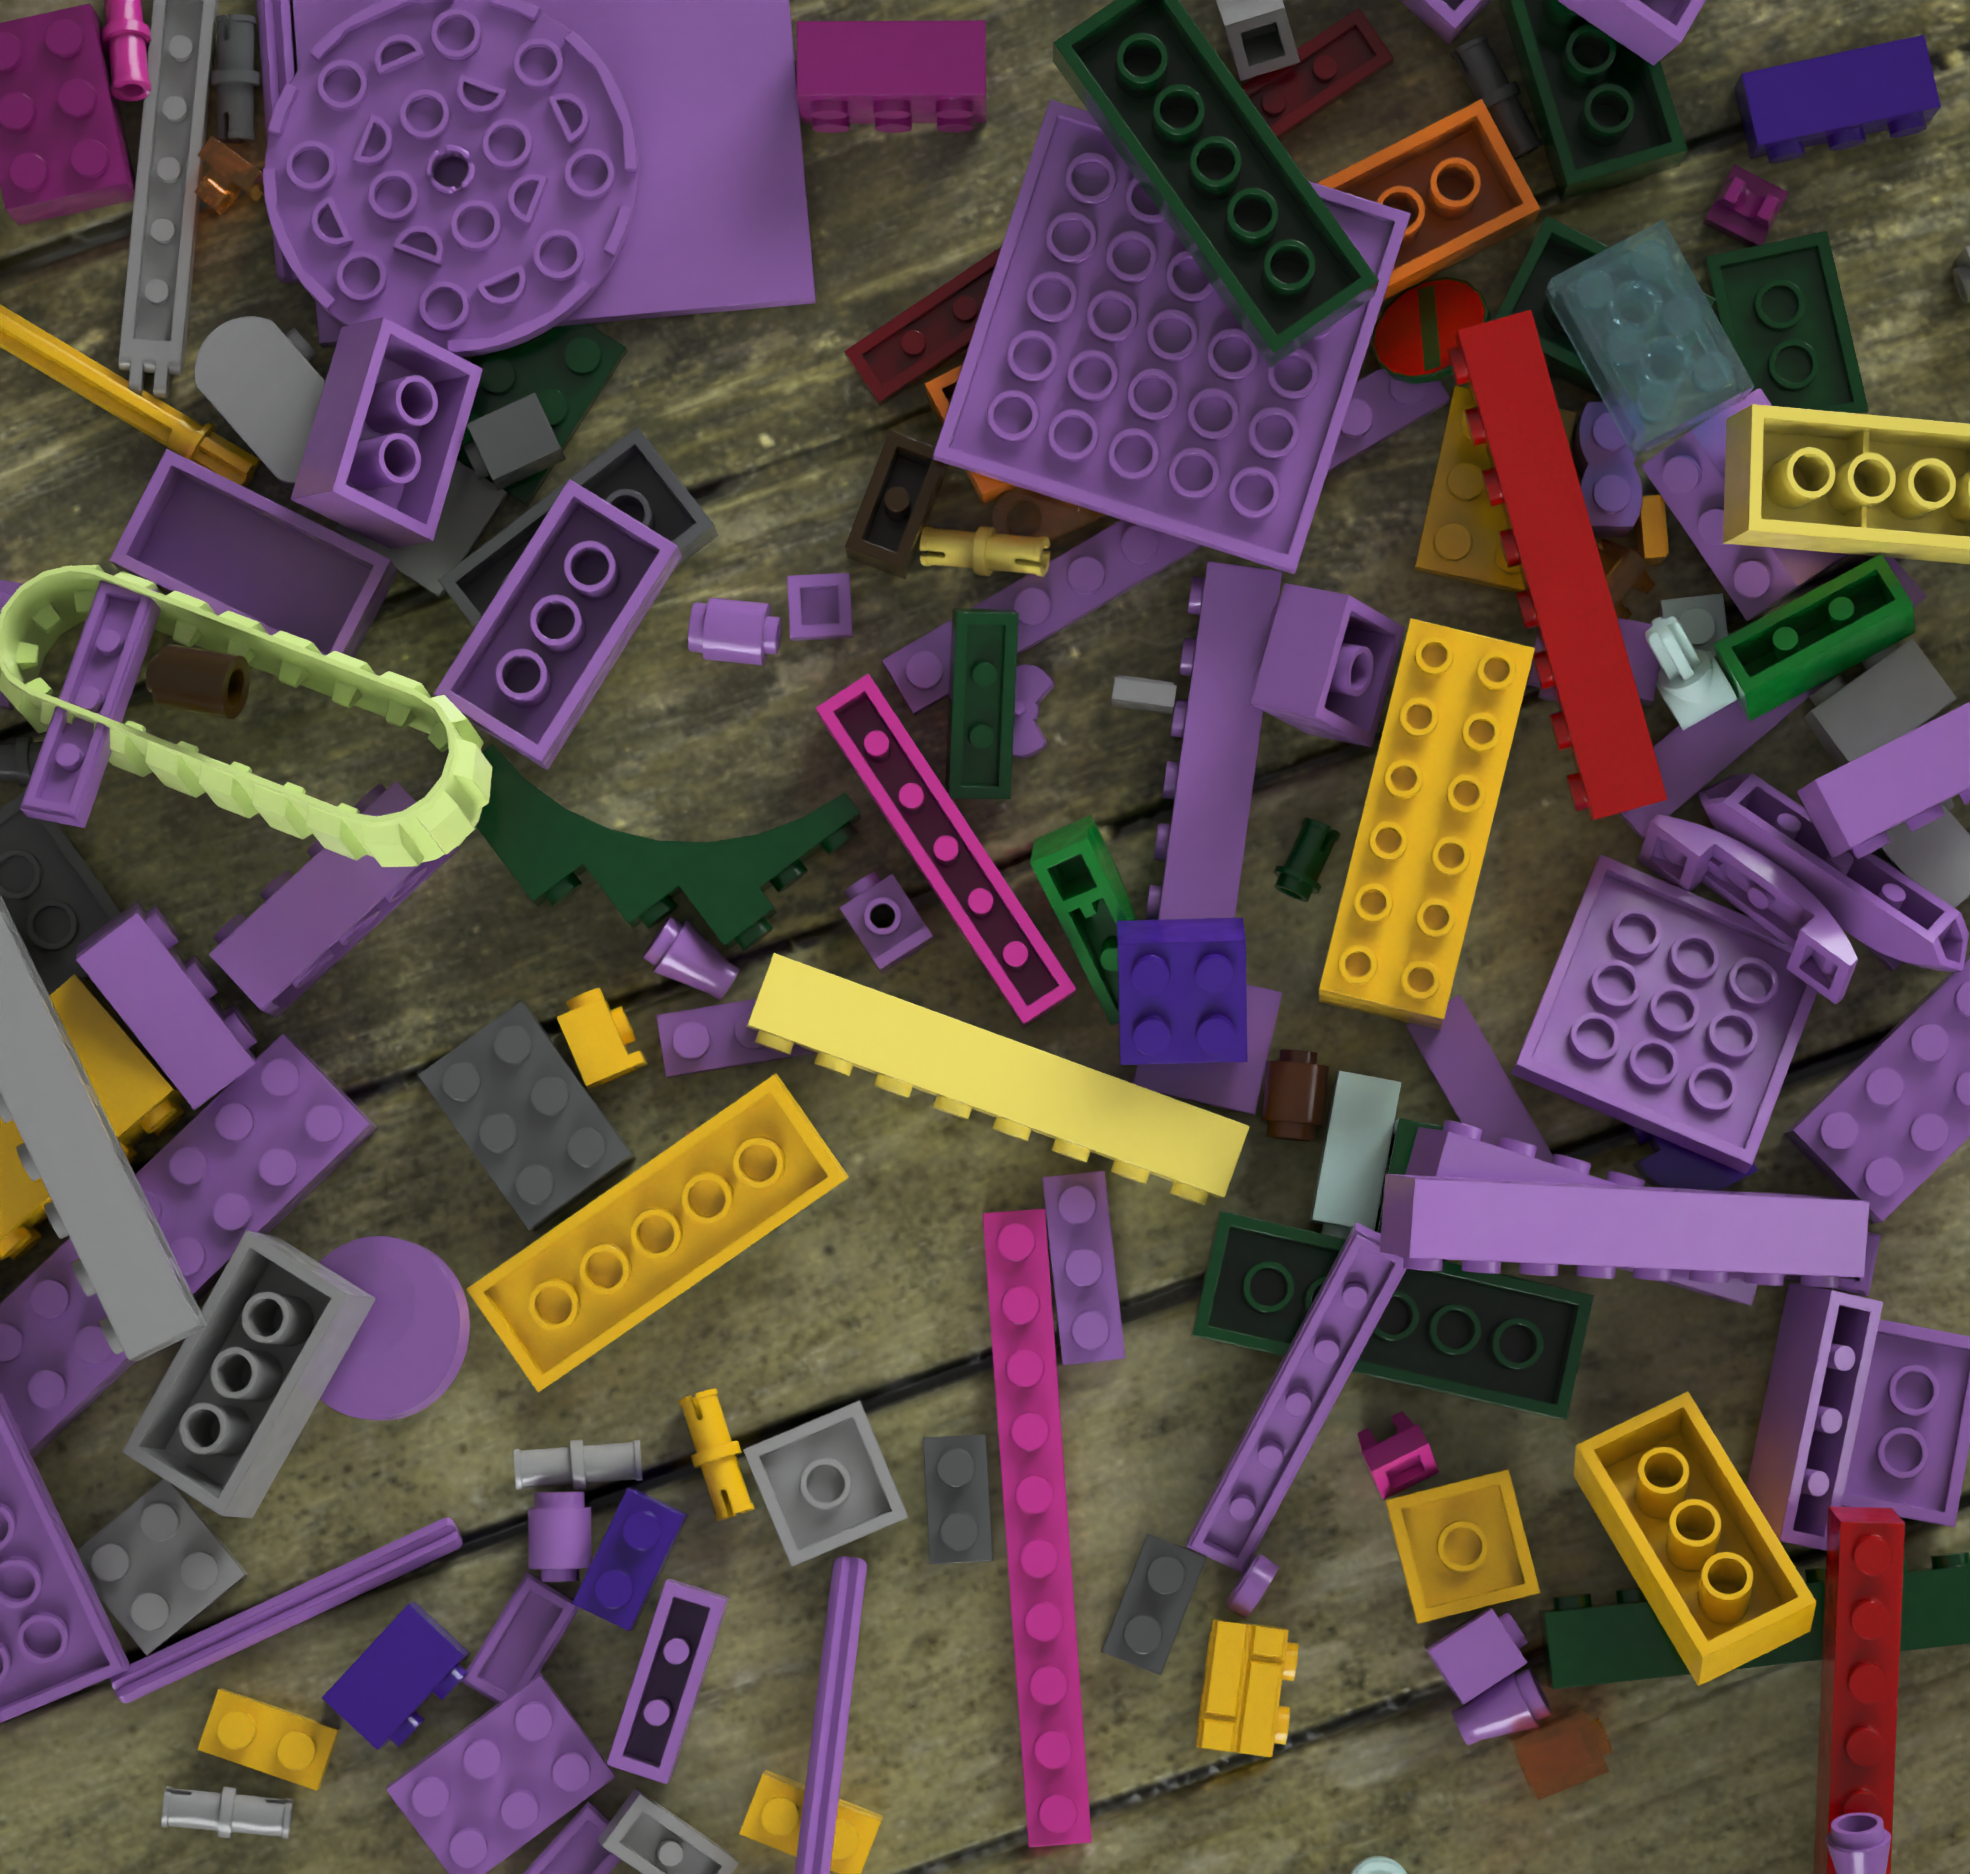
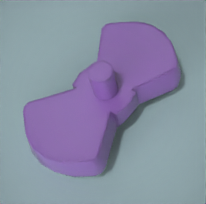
M1024 664L1016 667L1012 757L1017 759L1035 756L1043 751L1047 745V740L1036 721L1039 716V704L1053 690L1055 683L1054 679L1038 666Z

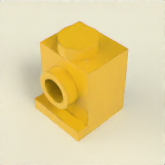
M601 988L587 991L566 1001L569 1012L557 1016V1020L587 1088L592 1090L648 1066L644 1054L640 1050L629 1053L626 1045L636 1041V1037L622 1006L611 1010Z

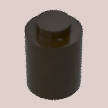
M168 644L163 647L159 655L153 656L150 660L146 672V686L148 691L152 693L156 705L161 708L235 719L242 712L248 697L250 669L245 657L240 655Z

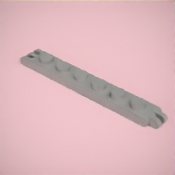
M153 0L150 30L152 41H149L147 61L151 91H149V95L144 98L119 349V370L130 371L129 390L139 396H142V391L145 390L146 372L155 373L153 385L154 398L167 399L170 390L171 374L183 375L211 94V72L213 71L217 32L216 16H218L220 0Z

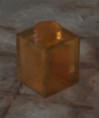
M1580 1709L1540 1724V1727L1524 1730L1509 1737L1531 1794L1537 1800L1609 1772L1603 1757L1612 1754L1613 1750L1599 1717L1588 1721L1585 1712Z

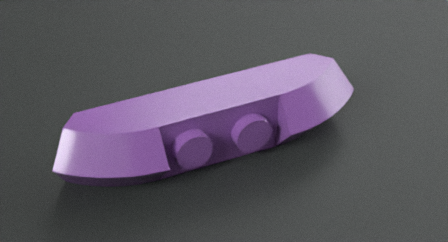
M1753 773L1732 775L1697 792L1705 812L1716 831L1758 851L1795 877L1825 906L1842 930L1870 948L1909 965L1936 971H1963L1969 932L1960 911L1873 853L1857 860L1851 849L1832 859L1807 810Z

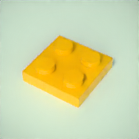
M1509 1469L1384 1500L1417 1624L1541 1593Z

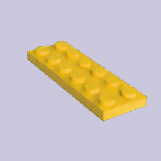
M775 1073L466 1290L539 1393L835 1188L849 1176L778 1074Z

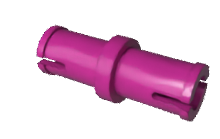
M104 0L106 26L101 31V41L104 50L109 53L112 82L110 87L111 94L116 99L122 101L142 100L151 91L146 50L149 48V41H152L150 28L143 22L142 1Z

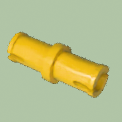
M717 1388L695 1393V1397L689 1395L678 1400L696 1451L695 1454L691 1455L694 1468H701L715 1511L716 1521L738 1516L737 1513L744 1514L754 1510L755 1507L753 1502L751 1503L737 1456L742 1454L739 1441L732 1442L717 1396L719 1395Z

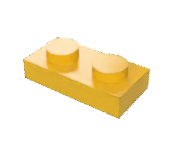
M220 1688L217 1691L197 1750L317 1791L321 1787L340 1728Z

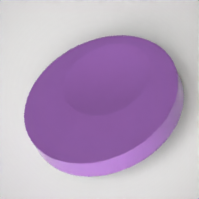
M364 1237L343 1244L330 1252L319 1263L372 1295L376 1300L320 1399L332 1409L342 1414L374 1421L397 1420L427 1408L452 1384L462 1366L468 1347L470 1332L469 1310L464 1291L450 1267L428 1248L394 1237Z

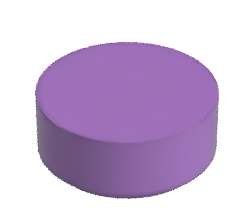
M1262 1554L1259 1556L1255 1555L1226 1601V1604H1228L1227 1608L1246 1620L1266 1591L1279 1565Z

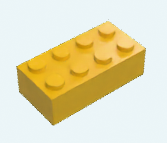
M1688 1391L1576 1445L1573 1472L1575 1480L1698 1686L1811 1632L1816 1600Z

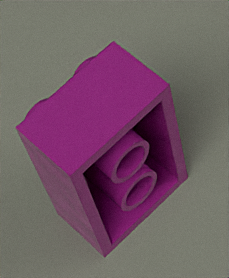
M90 3L0 23V185L5 209L18 225L134 200L136 180L119 100L111 94L110 87L112 82L109 53L104 50L101 41L103 25Z
M986 20L797 21V101L801 124H813V130L822 133L846 132L850 130V124H875V130L901 133L912 130V123H937V130L958 133L973 130L974 123H987Z

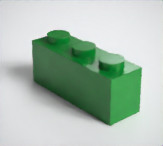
M1881 553L1715 642L1717 663L1735 692L1738 704L1750 722L1916 633L1913 603Z

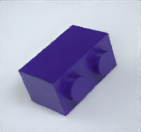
M627 1488L572 1604L627 1631L635 1629L689 1514L636 1488Z
M412 1602L397 1615L326 1692L322 1699L375 1749L379 1750L385 1747L390 1740L399 1748L424 1722L425 1719L417 1711L434 1693L441 1700H444L468 1674L460 1664L467 1658L470 1652L419 1604Z

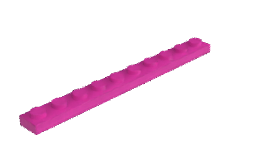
M1045 1209L982 1213L1028 1846L1039 1847L1092 1843Z

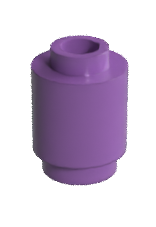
M712 597L708 603L694 602L689 620L688 649L690 652L703 653L705 660L764 666L768 654H778L781 642L782 619L781 617L772 616L769 603Z
M584 1491L534 1492V1508H528V1569H541L542 1582L579 1581V1568H589L592 1563L591 1507H585Z

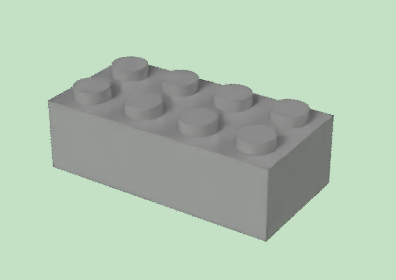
M246 1230L201 1310L208 1327L185 1338L122 1452L217 1514L225 1517L253 1518L376 1298L281 1238Z

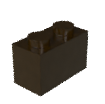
M892 430L889 431L845 545L847 558L906 579L920 543L922 531L928 522L949 464L933 459L935 446Z

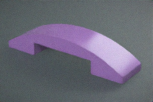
M1659 814L1650 821L1638 861L1668 883L1688 892H1692L1702 882L1793 948L1786 969L1834 1004H1838L1844 998L1858 958L1840 925L1825 906L1802 883L1763 854L1721 832L1683 819Z

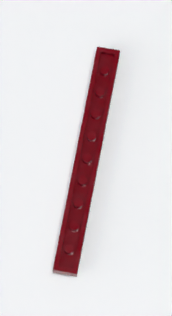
M1357 8L1299 47L1297 53L1300 63L1258 75L1242 85L1241 88L1276 137L1281 139L1393 64L1394 57L1360 8ZM1001 247L844 351L846 358L879 406L969 347Z

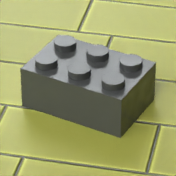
M522 1001L418 1075L525 1226L534 1232L636 1159L531 1010Z

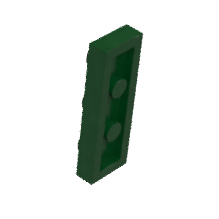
M953 608L945 790L951 799H1011L1019 613L1015 609Z

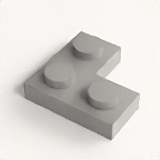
M636 1788L633 1789L597 1839L605 1849L642 1874H732L740 1863L734 1855Z

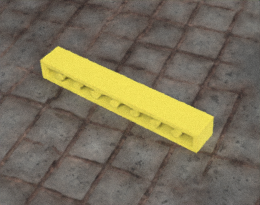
M773 953L746 1025L747 1028L758 1031L755 1043L788 1055L791 1054L794 1045L818 1053L814 1064L850 1077L852 1068L855 1066L877 1074L874 1086L906 1098L910 1097L912 1088L936 1096L933 1107L967 1120L972 1109L996 1118L992 1127L996 1131L1028 1141L1031 1131L1055 1139L1051 1149L1054 1152L1086 1163L1090 1152L1114 1160L1111 1172L1143 1184L1147 1183L1149 1174L1173 1182L1170 1190L1171 1194L1204 1206L1209 1195L1215 1198H1225L1250 1128L1246 1124Z

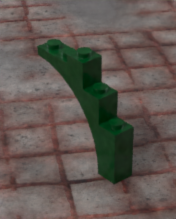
M491 744L482 751L493 767L489 803L482 808L476 827L537 907L546 900L553 907L566 900L583 885L578 876L588 870L632 929L641 922L648 929L661 922L678 907L673 898L683 892L727 951L737 943L745 951L773 930L768 920L776 915L777 912L763 892L771 886L778 893L786 890L808 872L803 862L823 848L828 855H831L845 846L858 834L853 825L862 817L860 811L844 792L803 818L757 835L713 842L658 841L609 829L565 809L528 782L502 753Z

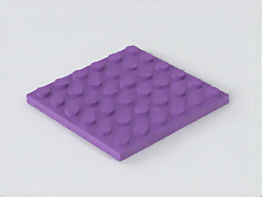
M1050 99L933 454V459L1295 575L1411 213L1309 181L1379 279V283L1373 298L1273 367H1270L1091 114L1086 110Z

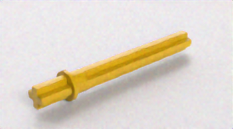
M0 304V347L179 455L243 487L250 484L254 478L255 470L260 465V459L216 434V426L208 422L203 426L160 399L154 398L153 395L145 390L142 391V396L137 395L129 390L128 380Z

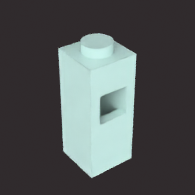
M1340 1070L1337 1072L1309 1222L1323 1224L1322 1234L1347 1239L1355 1222L1375 1231L1401 1082Z

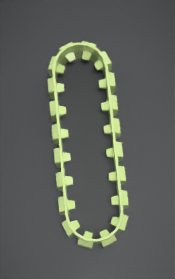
M70 565L44 571L21 585L1 610L0 691L38 733L48 730L55 707L57 706L67 711V723L73 724L76 717L94 724L93 733L97 722L110 728V749L112 751L109 762L111 765L141 777H145L153 772L164 786L195 798L206 792L218 807L249 819L260 813L269 826L300 839H305L314 834L322 846L328 850L356 861L365 855L374 857L381 867L419 866L423 862L437 860L441 856L447 855L475 830L474 827L479 822L483 806L489 803L493 767L481 752L484 744L483 740L469 720L445 695L431 697L420 682L391 671L378 676L367 662L337 651H333L326 656L322 655L311 641L282 630L274 635H269L258 621L231 611L216 615L205 601L178 591L164 595L154 582L125 571H121L113 576L105 573L99 565ZM101 580L154 600L161 609L154 630L173 636V640L176 643L187 647L196 645L210 651L243 656L249 666L278 676V680L284 684L295 688L302 685L331 696L334 703L347 708H351L354 705L386 717L387 723L404 729L406 726H410L430 734L428 736L429 741L440 752L449 749L442 776L424 798L401 812L377 817L359 814L360 811L357 808L344 803L337 807L305 794L306 790L303 787L290 782L283 786L254 775L250 767L234 761L228 765L198 753L199 749L197 746L184 741L174 744L148 734L144 726L128 720L122 724L51 696L53 690L41 677L38 678L45 655L55 644L59 636L82 621H86Z

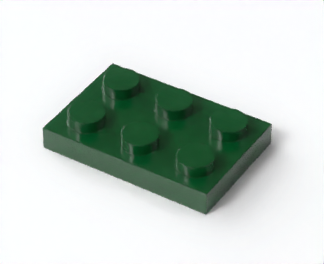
M1827 231L1705 257L1703 260L1710 296L1715 298L1713 309L1735 402L1760 388L1772 406L1867 414L1869 412Z
M577 324L554 326L552 329L522 344L506 350L474 356L470 362L481 367L483 371L467 423L532 393H536L562 451H564L627 353V349L591 325ZM466 426L457 460L474 470L463 447L474 441ZM554 465L503 488V490L509 496L528 507ZM490 475L484 477L494 483Z

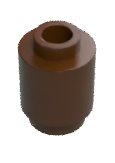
M1282 1049L1280 1050L1279 1061H1266L1261 1121L1267 1122L1266 1137L1316 1142L1317 1127H1324L1329 1066L1317 1064L1318 1053Z

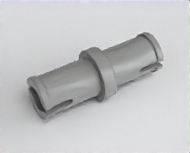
M583 1440L570 1441V1447L523 1451L515 1449L513 1453L516 1490H523V1488L567 1484H573V1490L586 1489V1483L636 1479V1481L643 1480L640 1440L583 1446Z
M166 1786L162 1806L161 1827L168 1828L173 1826L218 1831V1837L231 1838L232 1833L236 1832L278 1836L283 1839H289L293 1798L279 1799L237 1795V1788L223 1787L222 1793L174 1789L173 1787Z

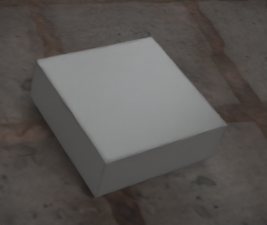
M1118 675V677L1114 678L1111 707L1173 715L1177 685H1174V682Z

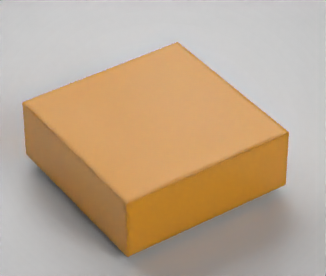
M1661 495L1642 496L1641 511L1634 525L1638 567L1660 566L1669 554L1665 501Z

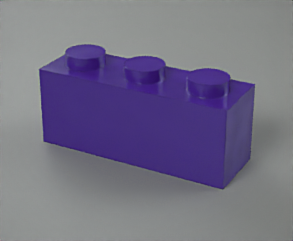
M1924 35L1741 73L1734 87L1750 159L1767 156L1769 163L1772 164L1800 158L1805 155V147L1828 143L1829 150L1831 151L1852 148L1866 142V134L1889 130L1891 138L1919 133L1927 128L1926 122L1931 121L1941 107Z

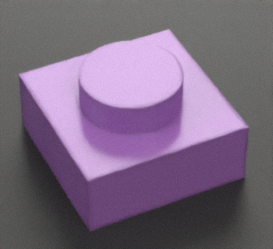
M850 573L787 576L791 641L853 638Z

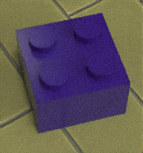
M1243 918L1117 921L1120 1065L1248 1062L1246 938Z

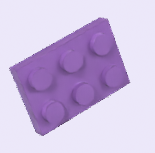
M1880 1319L1841 1506L1893 1508L1899 1517L1955 1527L1970 1446V1336Z
M540 1672L513 1694L511 1693L509 1697L496 1704L389 1783L386 1790L448 1874H485L613 1780L616 1774L611 1766L606 1765V1759Z

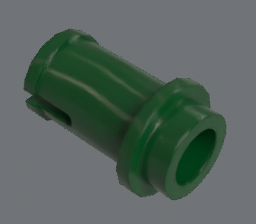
M1304 818L1301 824L1302 828L1284 866H1276L1274 874L1278 878L1274 887L1293 899L1308 902L1311 894H1318L1322 887L1317 882L1335 842L1338 841L1341 834L1337 830L1331 829L1325 823L1311 818Z

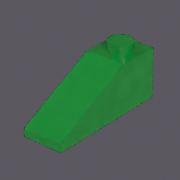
M1089 815L1036 838L1030 864L1112 1026L1119 1023L1117 921L1138 919L1119 870L1092 815Z

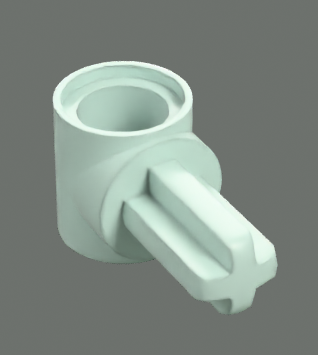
M1672 616L1663 620L1662 617H1658L1651 621L1652 627L1645 632V638L1661 666L1656 686L1683 731L1738 700L1712 653L1695 649L1677 618Z

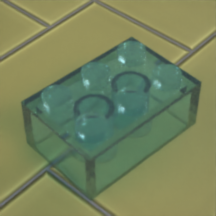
M1664 220L1647 227L1551 278L1545 290V295L1634 458L1745 400L1753 389L1754 384Z

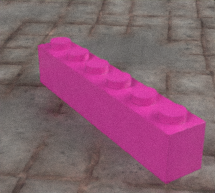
M869 673L817 706L816 711L819 719L1023 1029L1075 996L1076 987Z

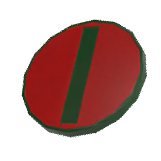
M1451 277L1425 280L1404 290L1385 307L1375 324L1372 349L1378 365L1394 380L1411 384L1438 381L1452 374L1447 349L1457 346L1455 339L1457 330L1490 321L1491 313L1482 292L1468 281Z

